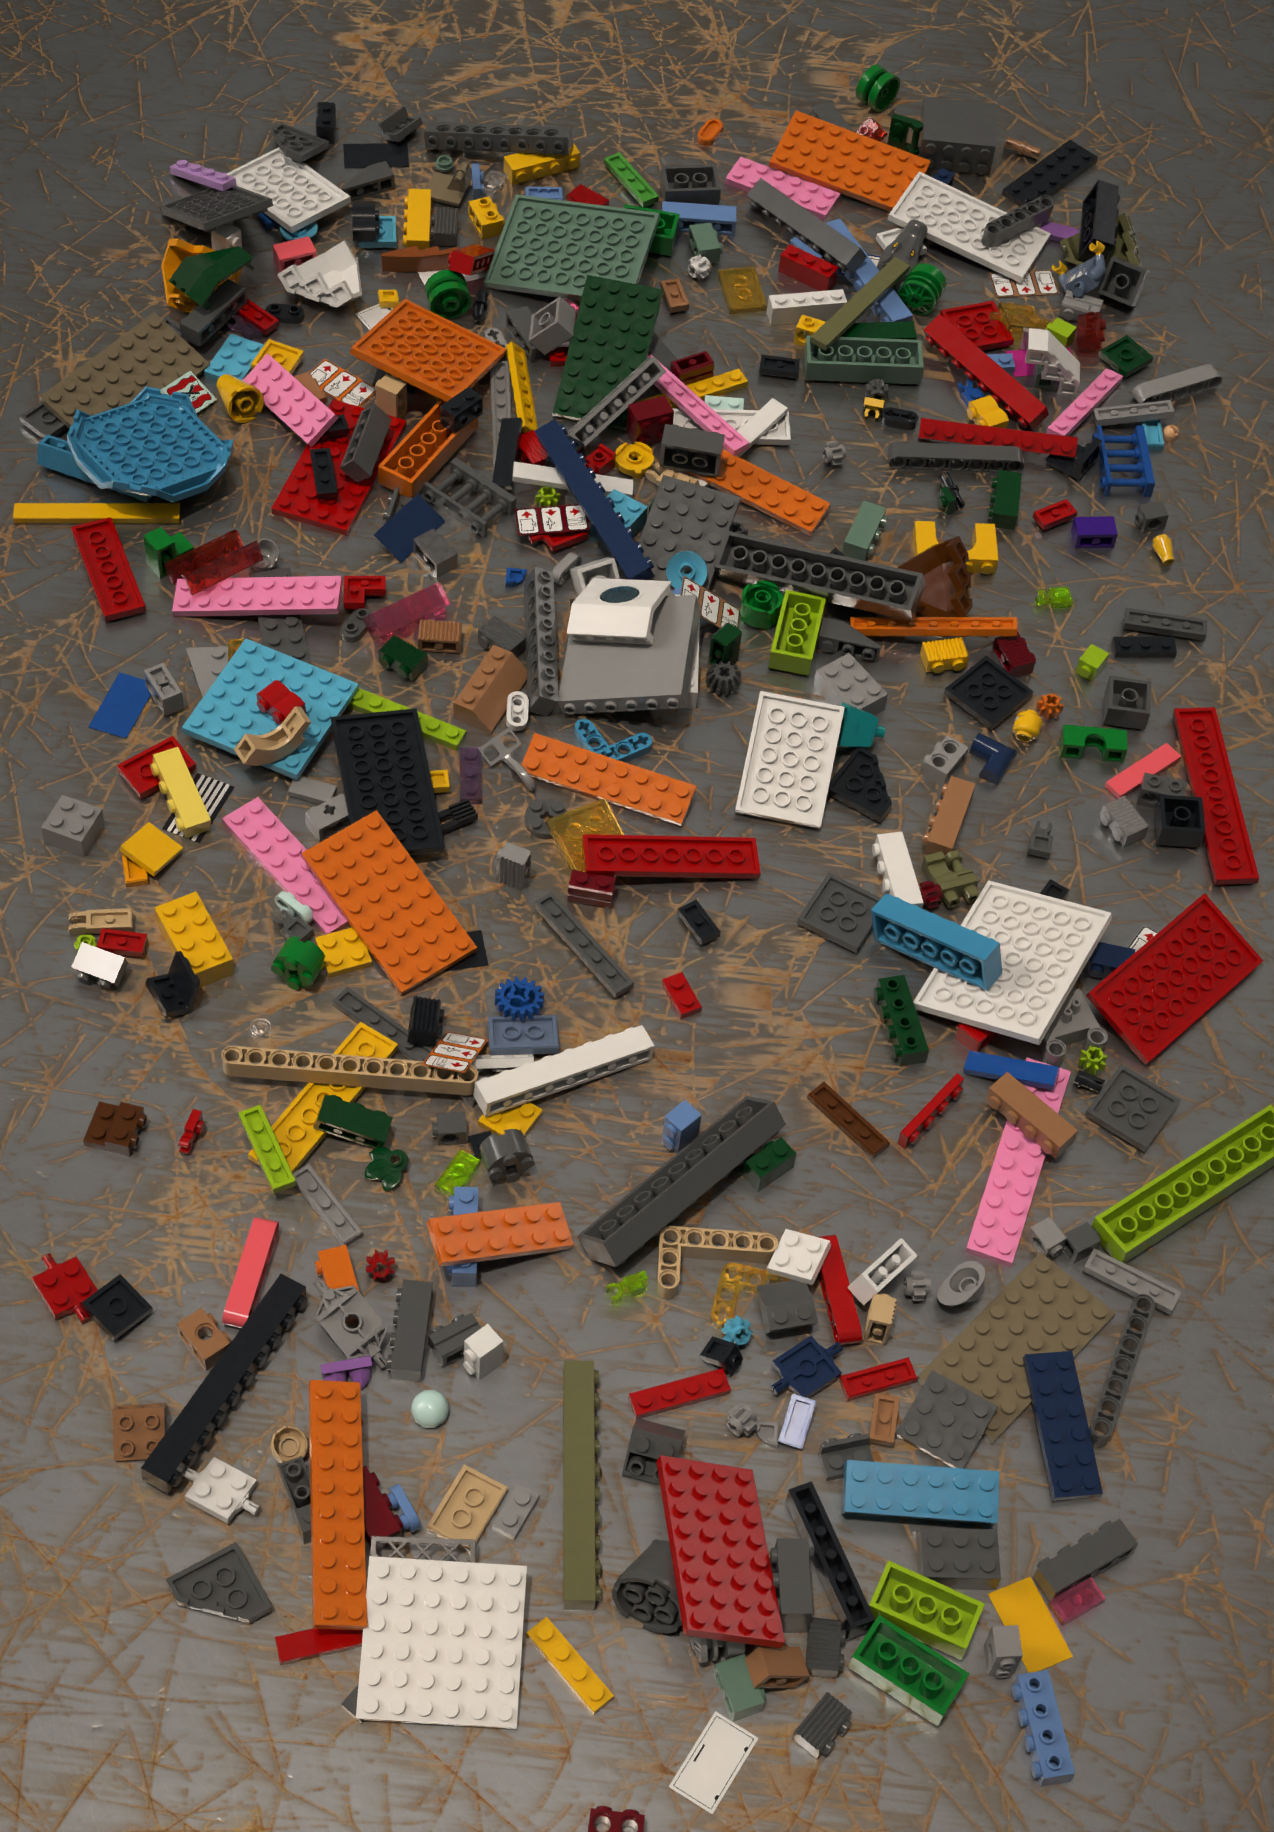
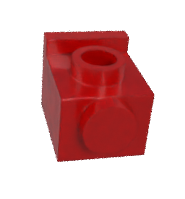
M600 443L598 448L585 458L587 462L585 466L587 469L591 467L595 474L606 475L615 468L616 453Z

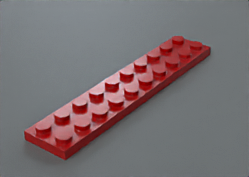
M1175 708L1173 718L1193 797L1203 798L1205 835L1203 839L1215 885L1258 883L1259 874L1216 708Z

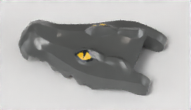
M910 220L904 230L882 252L877 265L879 271L896 257L910 265V270L904 275L906 279L911 269L918 264L922 242L928 231L927 226L921 221Z

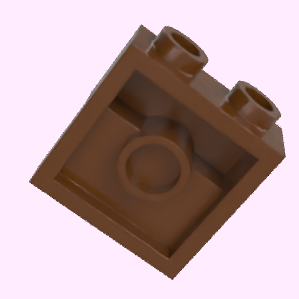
M99 1101L84 1137V1146L130 1157L132 1149H136L138 1146L139 1131L141 1128L144 1129L147 1122L144 1107L120 1102V1105L117 1106Z

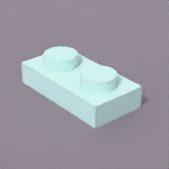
M705 395L704 402L712 409L743 410L744 398Z

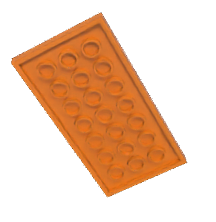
M796 110L769 162V167L891 212L918 172L926 174L931 161Z
M377 810L301 853L302 859L401 996L477 951L475 943Z

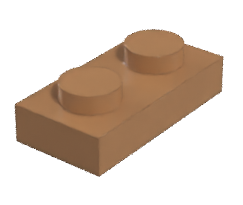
M679 278L661 281L660 288L663 289V295L670 312L689 310V302Z
M875 1393L869 1443L893 1447L900 1397Z

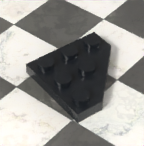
M857 747L830 781L828 795L878 822L883 820L892 806L883 774L878 766L877 755L862 747Z

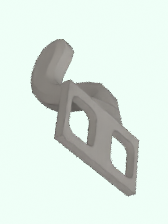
M510 727L478 749L490 767L498 761L505 762L519 775L528 790L534 791L536 789V784L530 774L513 757V751L521 745V742ZM508 732L516 739V744L509 749L501 741V737ZM489 745H494L499 752V756L493 761H489L483 753V750Z

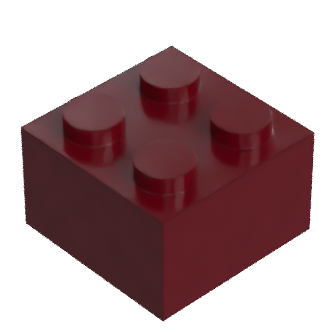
M666 396L628 405L626 433L632 444L634 442H641L649 446L661 443L665 424L673 425L674 410Z

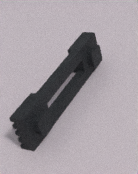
M469 799L450 805L448 809L438 812L440 821L451 816L453 818L452 821L441 825L442 834L478 820V813H476L473 805L471 806Z

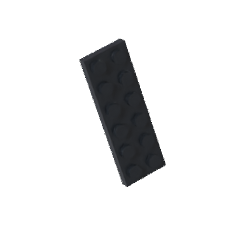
M1068 140L1002 190V196L1019 207L1043 195L1052 197L1096 164L1098 157L1072 140Z

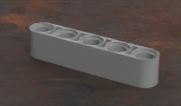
M1209 363L1141 383L1132 390V395L1138 404L1171 400L1172 402L1212 390L1221 384L1222 377L1213 365Z

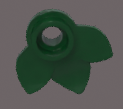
M378 1147L369 1152L373 1161L367 1165L364 1171V1178L381 1180L384 1191H391L402 1181V1172L409 1163L407 1154L402 1150L396 1149L391 1151L386 1147ZM399 1157V1162L394 1164L393 1160Z

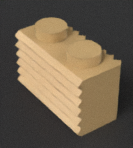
M873 1294L863 1335L864 1342L881 1346L887 1345L896 1310L897 1300L888 1294Z

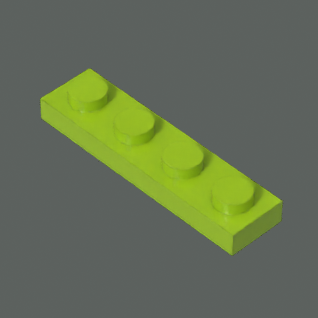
M261 1104L238 1112L241 1124L273 1194L296 1186V1180Z

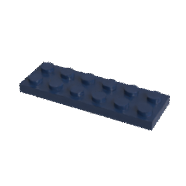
M1073 1352L1025 1354L1023 1362L1052 1501L1101 1497L1103 1491Z

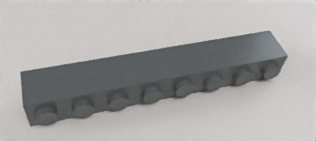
M762 178L748 192L747 196L751 200L750 205L756 210L762 209V213L767 218L773 217L776 224L782 228L783 226L787 227L786 230L794 237L796 234L800 236L799 239L806 245L811 244V248L815 252L825 254L824 257L829 262L833 263L835 261L838 268L843 272L847 270L853 274L867 258V255L859 246Z

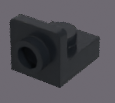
M714 1336L711 1337L700 1354L703 1361L722 1367L726 1375L730 1377L740 1367L743 1356L735 1343Z

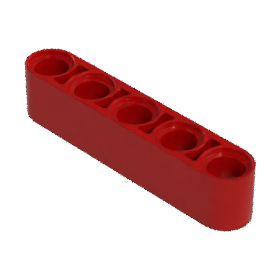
M835 1234L820 1236L818 1238L830 1240L831 1248L818 1273V1278L835 1343L838 1342L840 1345L862 1342V1329L852 1292L847 1288L850 1284L837 1236Z

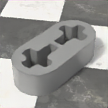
M489 328L485 331L484 338L506 348L507 342L499 329ZM507 349L505 355L500 360L507 358Z
M573 552L567 554L552 571L554 582L563 585L571 577L569 569L580 566L582 558Z

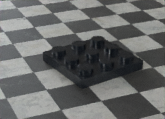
M985 656L947 686L944 694L992 730L1028 701L1034 691L988 656Z

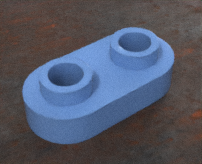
M396 1484L388 1488L389 1494L387 1496L391 1502V1508H396L400 1514L399 1518L403 1524V1530L408 1529L412 1533L420 1529L421 1524L402 1487Z

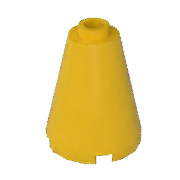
M224 374L219 377L216 387L228 415L238 423L252 421L257 412L260 413L263 409L264 396L260 390L230 374Z

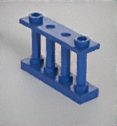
M1097 425L1096 432L1092 434V441L1095 437L1102 440L1097 459L1101 475L1100 488L1104 491V497H1109L1111 487H1139V489H1142L1143 497H1151L1155 486V479L1144 426H1136L1134 434H1131V436L1103 435L1101 425ZM1105 443L1131 444L1134 450H1106ZM1108 458H1133L1137 464H1109ZM1110 472H1136L1140 478L1111 479Z

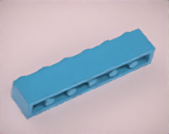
M47 435L38 443V465L61 472L67 476L79 478L84 482L95 484L78 467L66 440ZM108 488L140 501L147 502L152 497L123 492L117 488Z

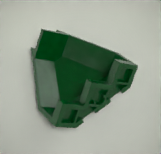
M240 246L185 257L169 282L208 310L212 304L207 300L216 287L244 266L253 271L254 267L250 262L254 257Z

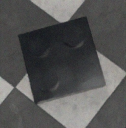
M121 1274L81 1302V1307L113 1341L148 1316L153 1308Z

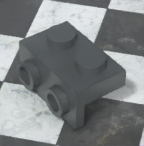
M400 107L378 123L383 139L396 143L403 141L408 134L416 132L417 128L423 124L421 117L408 116L405 107Z

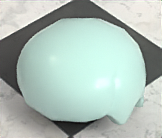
M424 1390L414 1398L411 1406V1414L415 1422L424 1428H434L444 1423L450 1410L446 1397L436 1390Z

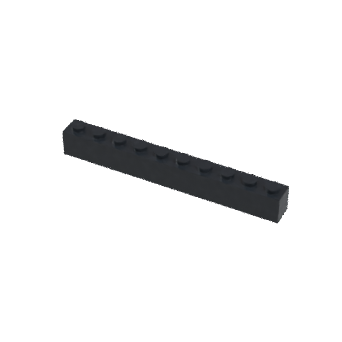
M283 1274L279 1275L142 1465V1480L167 1494L173 1486L177 1487L180 1484L183 1472L187 1466L191 1467L198 1456L197 1452L202 1446L205 1447L209 1443L214 1428L216 1426L219 1427L223 1423L226 1411L230 1406H235L243 1387H248L252 1382L255 1370L264 1365L270 1349L276 1348L279 1344L282 1332L291 1327L294 1315L298 1310L301 1311L305 1307L308 1300L306 1297V1286Z

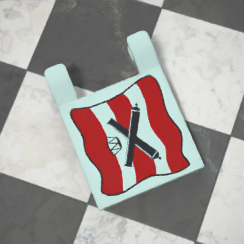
M191 371L161 389L162 394L172 395L173 392L188 394L196 414L217 401L214 395Z

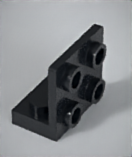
M1095 437L1085 447L1077 444L1075 458L1049 455L1045 463L1079 480L1098 458L1102 440Z

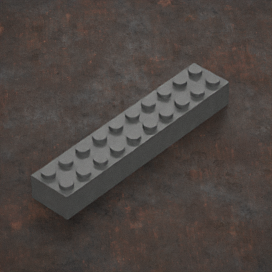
M726 531L714 565L718 578L744 584L751 583V585L757 584V581L761 580L768 581L777 585L780 592L785 593V590L825 597L826 602L910 621H914L926 585L923 573Z
M746 1096L581 1232L577 1237L589 1259L614 1267L622 1265L632 1253L640 1250L645 1242L651 1237L658 1235L669 1222L676 1220L682 1211L694 1205L701 1195L709 1192L719 1180L726 1178L732 1169L744 1163L750 1154L763 1146V1143L769 1138L776 1136L779 1130L786 1124L775 1102Z

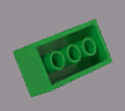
M880 1615L852 1655L848 1668L936 1726H939L970 1674Z

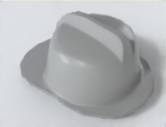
M967 1261L958 1265L937 1291L939 1302L947 1306H955L979 1299L985 1290L984 1279L986 1271L983 1265L977 1261Z

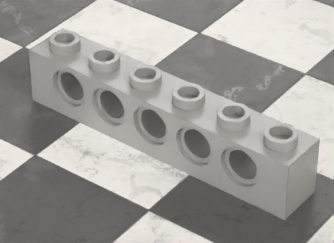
M654 356L646 359L568 431V435L584 443L585 446L589 444L627 409L629 404H632L666 373L665 369Z

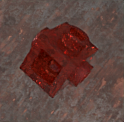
M870 116L855 132L879 142L888 135L883 127Z

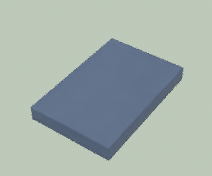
M534 1015L533 1019H529L526 1016L524 1021H521L520 1017H516L512 1021V1016L488 1017L490 1055L559 1053L557 1015Z

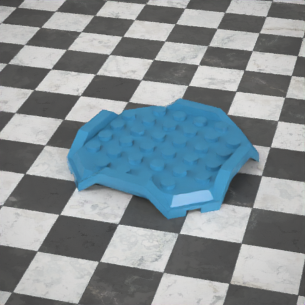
M147 386L129 404L93 416L77 409L73 425L70 426L67 434V442L78 467L100 489L117 488L128 493L158 496L170 502H176L207 491L226 471L234 439L220 440L198 418L188 394L173 392L172 395L162 394L161 389Z

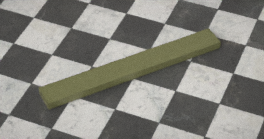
M894 257L810 337V342L827 350L910 270V265Z

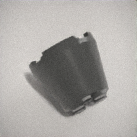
M655 1539L617 1578L612 1589V1597L615 1605L625 1617L630 1614L638 1621L644 1623V1629L657 1633L677 1631L678 1627L682 1625L669 1541Z

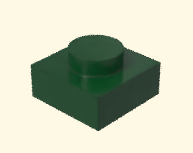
M948 486L940 488L937 504L946 516L951 515L954 512L956 499Z

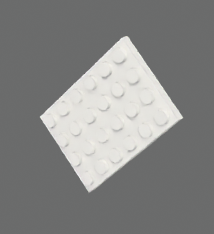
M280 147L227 173V175L236 178L235 186L272 198L273 206L267 208L268 210L264 213L291 233L351 203V198L348 194L305 163L293 162L291 158L283 154Z
M760 691L735 813L821 829L845 707Z

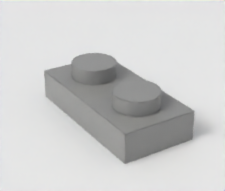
M517 1483L492 1524V1529L515 1541L538 1502L540 1494Z

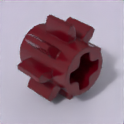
M929 880L919 883L924 907H928V909L937 907V901L942 900L943 897L940 886Z

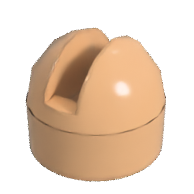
M1175 425L1166 426L1163 430V439L1168 442L1177 440L1179 435L1178 428Z

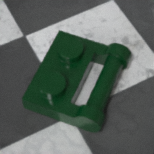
M894 113L891 118L887 144L918 155V142L920 132L923 130V123L919 120ZM909 127L913 130L911 144L907 143Z

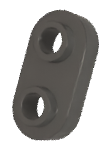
M367 608L355 610L341 626L342 639L349 643L359 641L373 625L372 611Z

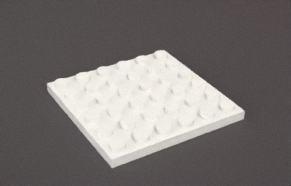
M369 1556L366 1590L367 1628L363 1629L356 1720L517 1729L527 1566Z

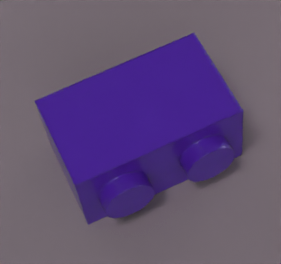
M1114 516L1074 517L1071 534L1075 549L1114 548L1118 536Z

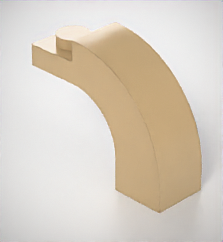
M295 706L283 723L275 730L263 735L246 733L234 750L244 765L260 766L275 762L293 752L303 743L305 738L302 734L312 722L302 707Z

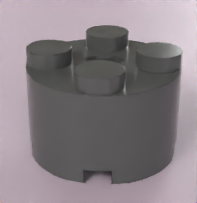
M517 1129L504 1130L505 1134L500 1136L494 1133L481 1143L480 1154L491 1180H506L508 1183L517 1181L522 1173L534 1166L535 1162L522 1131Z

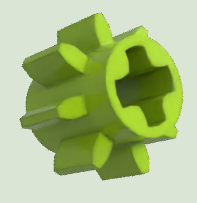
M544 486L541 489H537L535 503H540L539 507L558 506L560 493H556V488Z
M1090 1045L1087 1052L1081 1050L1078 1066H1082L1086 1073L1096 1075L1099 1069L1101 1071L1105 1070V1062L1108 1056L1103 1055L1101 1048Z

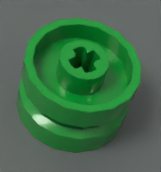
M878 64L873 65L866 70L859 80L856 88V98L868 104L875 111L883 112L896 98L900 88V78Z
M448 269L434 273L428 278L425 284V293L429 300L430 310L433 313L450 320L462 316L469 310L471 295L463 274Z

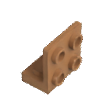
M166 1403L115 1406L112 1409L114 1460L147 1459L165 1435Z

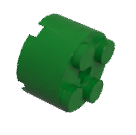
M762 580L757 581V584H748L742 592L740 605L741 621L755 628L770 630L778 622L782 607L783 594L780 593L779 587L774 583Z
M296 936L289 937L285 941L271 966L272 972L285 980L287 985L293 990H298L300 987H311L326 964V961L324 962L325 954L316 944L309 940L304 943L299 941L300 937Z

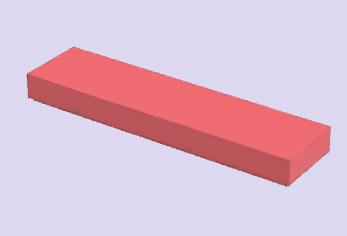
M1165 743L1105 783V787L1117 799L1127 796L1140 787L1144 773L1159 775L1179 762L1181 755L1168 743Z

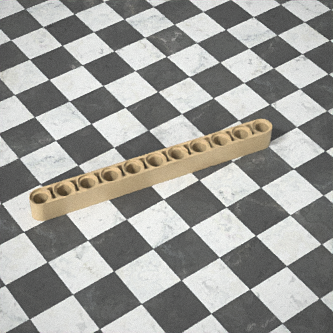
M228 1046L221 1053L224 1073L237 1077L455 1095L474 1094L475 1082L478 1081V1071L473 1066H469L466 1072L462 1073L422 1065L424 1061L243 1046Z

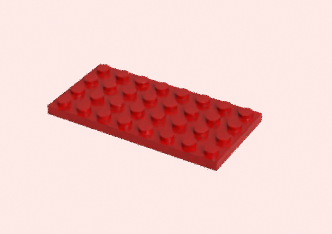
M332 399L328 408L335 415H345L349 434L329 437L328 431H326L312 447L307 444L275 500L271 513L348 536L378 480V466L396 447L407 426V420L388 415L392 420L389 425V432L383 441L384 445L380 449L379 459L374 465V472L369 479L356 483L340 466L361 411L366 408ZM330 448L338 498L317 500L310 449Z
M1204 893L1085 996L1146 1065L1261 964L1263 960Z
M660 1455L656 1463L684 1636L782 1648L785 1644L775 1586H773L772 1569L753 1470Z

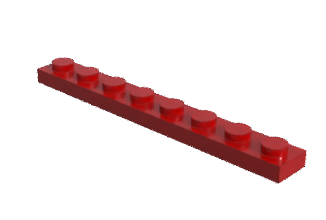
M921 418L918 437L971 445L1016 446L1026 452L1074 458L1078 437Z

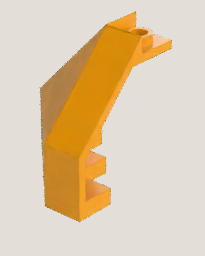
M178 238L169 239L161 265L168 306L183 312H192L196 306H199L198 303L171 284L169 280L185 257L215 250L204 245L194 246ZM242 268L227 279L238 284Z

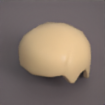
M283 1426L272 1435L269 1449L273 1458L281 1464L300 1456L304 1458L308 1452V1440L305 1433L297 1427Z

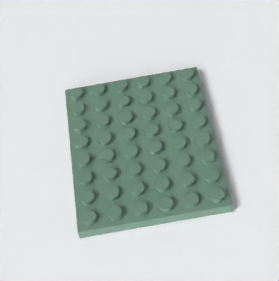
M516 194L486 274L484 286L487 288L581 300L587 275L638 284L660 220V213Z

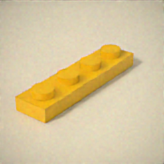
M547 1616L526 1632V1637L593 1716L614 1700V1695Z

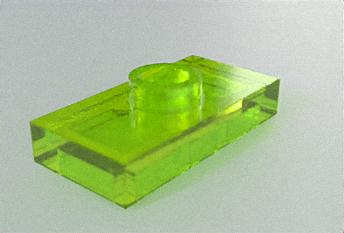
M460 1149L436 1182L435 1189L447 1196H454V1187H464L480 1165V1160Z

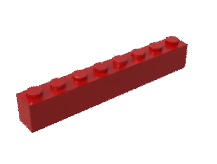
M941 314L923 330L926 335L925 340L930 346L933 347L935 345L939 348L938 352L944 358L948 356L952 360L951 363L958 370L960 368L963 369L965 376L969 380H975L979 383L978 387L984 393L988 391L998 405L1000 403L1004 405L1005 411L1010 416L1015 415L1018 418V422L1024 428L1029 427L1033 431L1049 415L1047 407Z

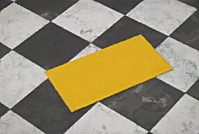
M1031 1576L988 1593L1003 1625H1018L1023 1655L1021 1659L1028 1673L1041 1671L1073 1657Z

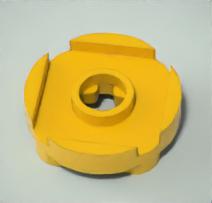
M627 442L616 449L615 468L622 473L630 475L634 479H639L645 472L653 468V451L648 445L641 442H634V444L628 445Z

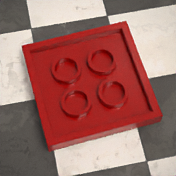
M994 301L940 311V314L982 351L1013 345L1014 338Z

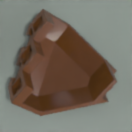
M959 536L935 544L897 567L923 573L926 585L916 612L917 616L965 617L972 609V599L968 598V589L971 588L970 572L966 571L965 563L969 561V557Z

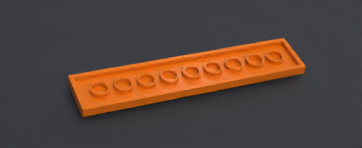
M310 1380L308 1393L313 1629L363 1630L367 1628L360 1382Z

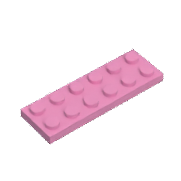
M743 157L739 158L725 178V184L749 192L757 181L762 178L817 218L824 221L840 199V193Z
M268 353L242 380L258 388L264 396V404L311 447L338 419L327 406Z

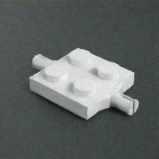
M215 1457L200 1473L188 1466L183 1472V1477L193 1481L192 1487L185 1494V1501L219 1520L229 1524L235 1514L242 1509L252 1513L254 1516L257 1515V1512L259 1513L261 1506L249 1500L250 1494L257 1486V1480Z

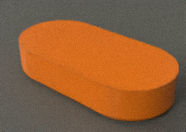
M718 119L707 120L697 133V142L702 146L714 144L723 132V123Z

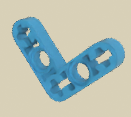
M580 719L575 723V737L586 750L625 763L643 756L651 750L652 738L646 733H638L609 746L590 720ZM593 741L598 742L600 746L594 748L589 743ZM627 749L629 750V753L623 755L620 754L618 750Z

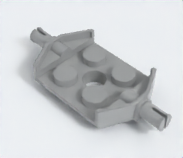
M321 1277L316 1280L313 1285L322 1294V1300L314 1319L318 1320L345 1354L346 1360L371 1356L380 1369L386 1366L387 1360L381 1354L380 1346L388 1328L355 1286L333 1289L332 1287L329 1288ZM349 1315L357 1317L359 1321L358 1327L354 1329L348 1328L345 1324V1318Z

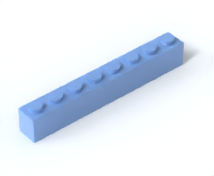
M841 219L826 223L863 250ZM867 255V258L853 274L847 270L844 274L853 284L856 292H858L879 272V269ZM890 288L870 308L880 322L912 321L913 314L893 288Z

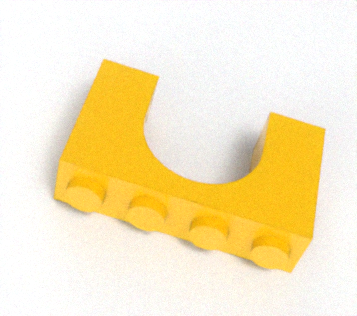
M915 521L912 532L914 557L931 546L938 544L935 522ZM975 523L972 534L973 548L967 551L969 561L965 562L966 571L970 573L995 574L999 561L995 524Z

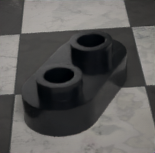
M273 303L265 309V311L279 319V323L299 324L304 320V310L298 305Z

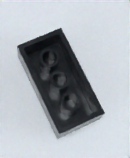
M1098 180L1084 199L1078 261L1086 262L1096 256V253L1089 249L1091 243L1096 245V241L1101 242L1105 246L1104 251L1101 253L1104 255V260H1106L1108 252L1114 249L1116 245L1115 233L1118 227L1116 218L1119 213V209H1117V204L1120 200V195L1118 194L1119 186Z

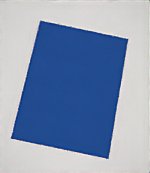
M119 672L88 727L127 738L151 695L146 688L145 680Z

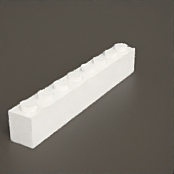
M643 1025L635 1028L630 1027L623 1032L607 1035L603 1039L594 1042L589 1041L582 1046L566 1049L562 1053L553 1056H545L541 1060L525 1063L512 1070H504L500 1074L489 1078H481L475 1082L473 1096L484 1116L487 1117L649 1061L653 1057L655 1045Z

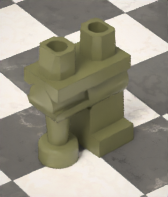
M958 850L950 851L945 856L942 851L925 855L921 867L927 881L929 880L940 886L943 897L938 902H945L949 909L957 907L961 897H965L968 903L975 902L979 897L977 889L979 880L974 875L972 869H965L961 864L963 858ZM948 867H953L954 872L950 873Z

